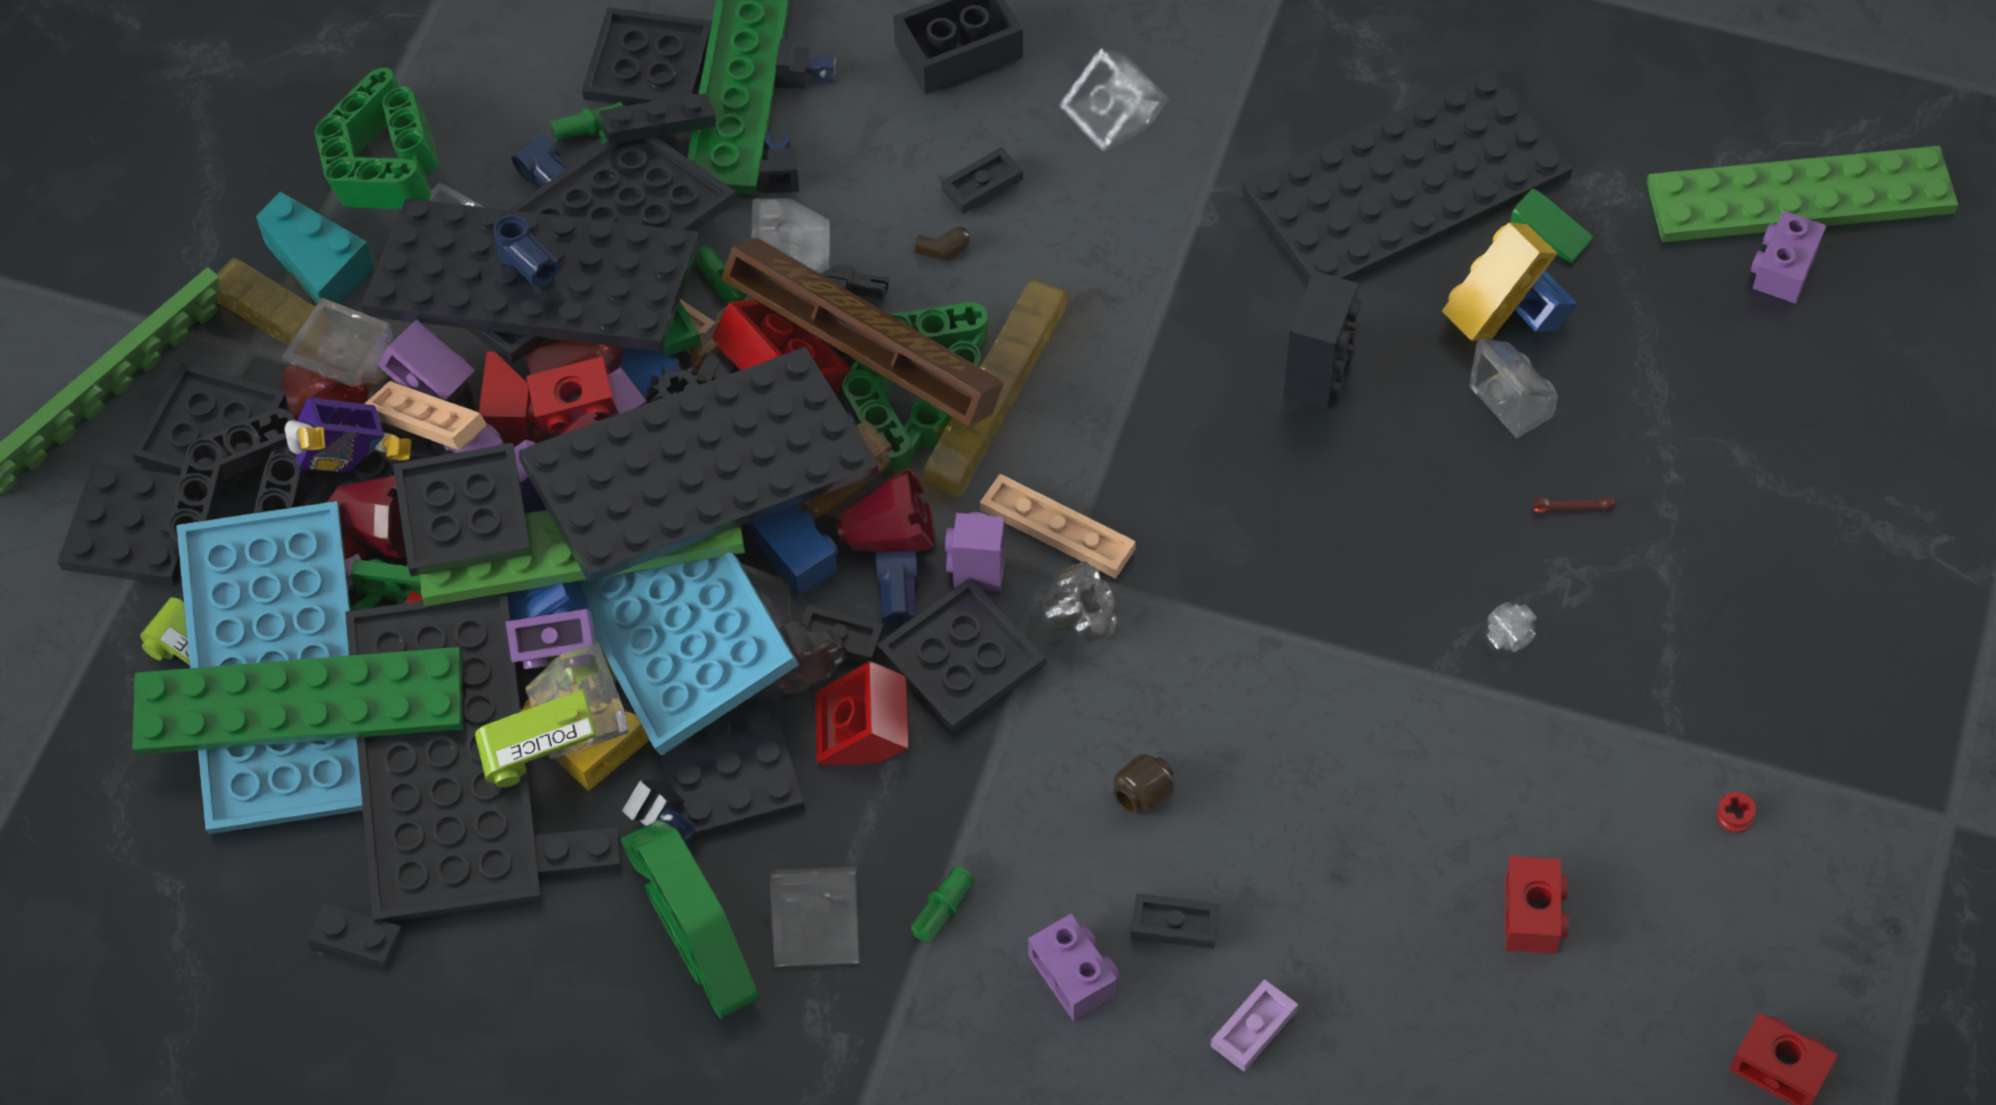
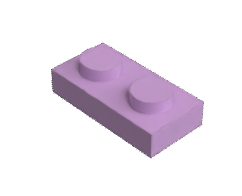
M1264 979L1211 1039V1047L1245 1072L1297 1012L1298 1004Z

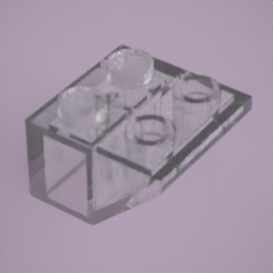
M599 642L559 655L525 688L531 707L581 689L586 691L597 737L549 754L550 760L629 733L624 709Z

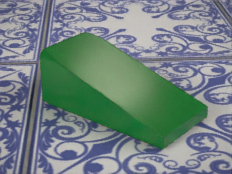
M1534 188L1528 192L1512 212L1510 223L1528 224L1558 253V256L1571 264L1593 240V236Z

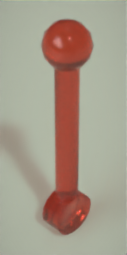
M1604 496L1601 500L1548 501L1547 498H1537L1533 501L1534 511L1540 513L1549 509L1601 507L1604 511H1611L1615 507V500L1611 496Z

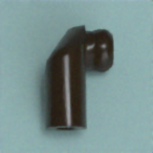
M956 227L938 239L919 235L915 243V253L941 260H950L968 247L970 234L965 228Z

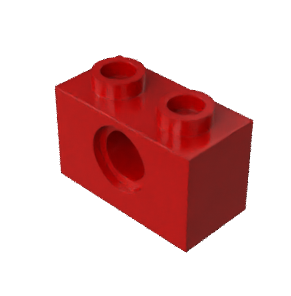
M603 356L526 376L534 415L543 434L548 432L560 433L577 418L589 412L598 415L594 418L597 421L619 414L610 372ZM572 395H581L574 402H566Z
M1510 856L1505 874L1506 951L1556 954L1560 938L1567 939L1569 918L1568 913H1561V900H1567L1568 875H1561V859ZM1538 901L1543 903L1546 908L1535 909L1528 902Z
M1758 1013L1739 1047L1729 1071L1792 1105H1812L1838 1054L1830 1051L1829 1047L1822 1041L1815 1038H1806L1791 1030L1788 1024L1781 1019L1767 1017ZM1785 1054L1794 1061V1064H1784L1776 1055Z

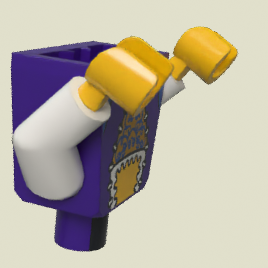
M308 398L298 421H289L285 426L288 447L295 453L298 465L301 467V473L311 479L317 478L322 471L342 473L351 471L365 456L376 450L387 453L386 457L388 459L410 460L411 439H399L395 435L383 432L375 405Z

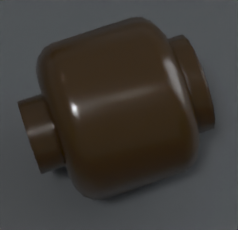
M1147 754L1136 756L1114 776L1115 788L1113 789V795L1115 800L1129 814H1151L1174 793L1173 770L1171 766L1160 757L1154 758Z

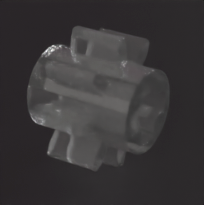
M1506 602L1489 615L1487 622L1490 624L1488 626L1490 632L1486 636L1498 650L1504 647L1506 650L1510 648L1513 652H1517L1526 647L1536 636L1533 622L1537 617L1525 604L1519 607L1518 604L1513 606L1511 602Z

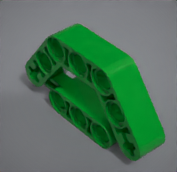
M376 69L370 72L319 122L315 128V136L324 176L343 206L401 209L405 198L425 201L430 199L432 192L427 183L426 175L436 169L439 159L428 118L412 89L407 86H400L391 69ZM388 125L392 145L397 152L398 159L363 157L362 150Z
M965 302L890 314L897 320L981 368L979 350L988 341L987 311L981 304ZM855 360L851 367L852 370L847 373L842 384L844 409L852 415L863 440L870 444L875 459L879 464L878 470L882 475L889 477L896 471L911 467L912 460L920 447L932 449L940 446L946 440L957 419L918 397L912 407L911 416L903 427L886 398L895 382Z
M657 820L622 837L621 842L635 870L651 880V882L645 884L647 894L698 985H703L718 1017L722 1019L759 1000V994L728 919L678 831L665 822Z

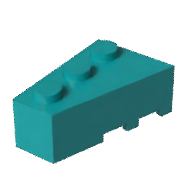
M279 192L256 216L264 243L288 273L291 272L301 285V289L307 296L313 299L326 319L374 269L367 241L282 192Z

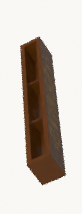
M758 237L732 246L721 280L965 425L971 426L992 416L1004 382Z

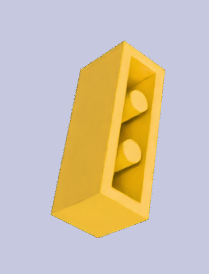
M1508 223L1495 233L1493 244L1487 252L1473 262L1470 268L1471 273L1465 281L1451 291L1448 297L1449 302L1442 312L1471 341H1491L1558 253L1528 224Z

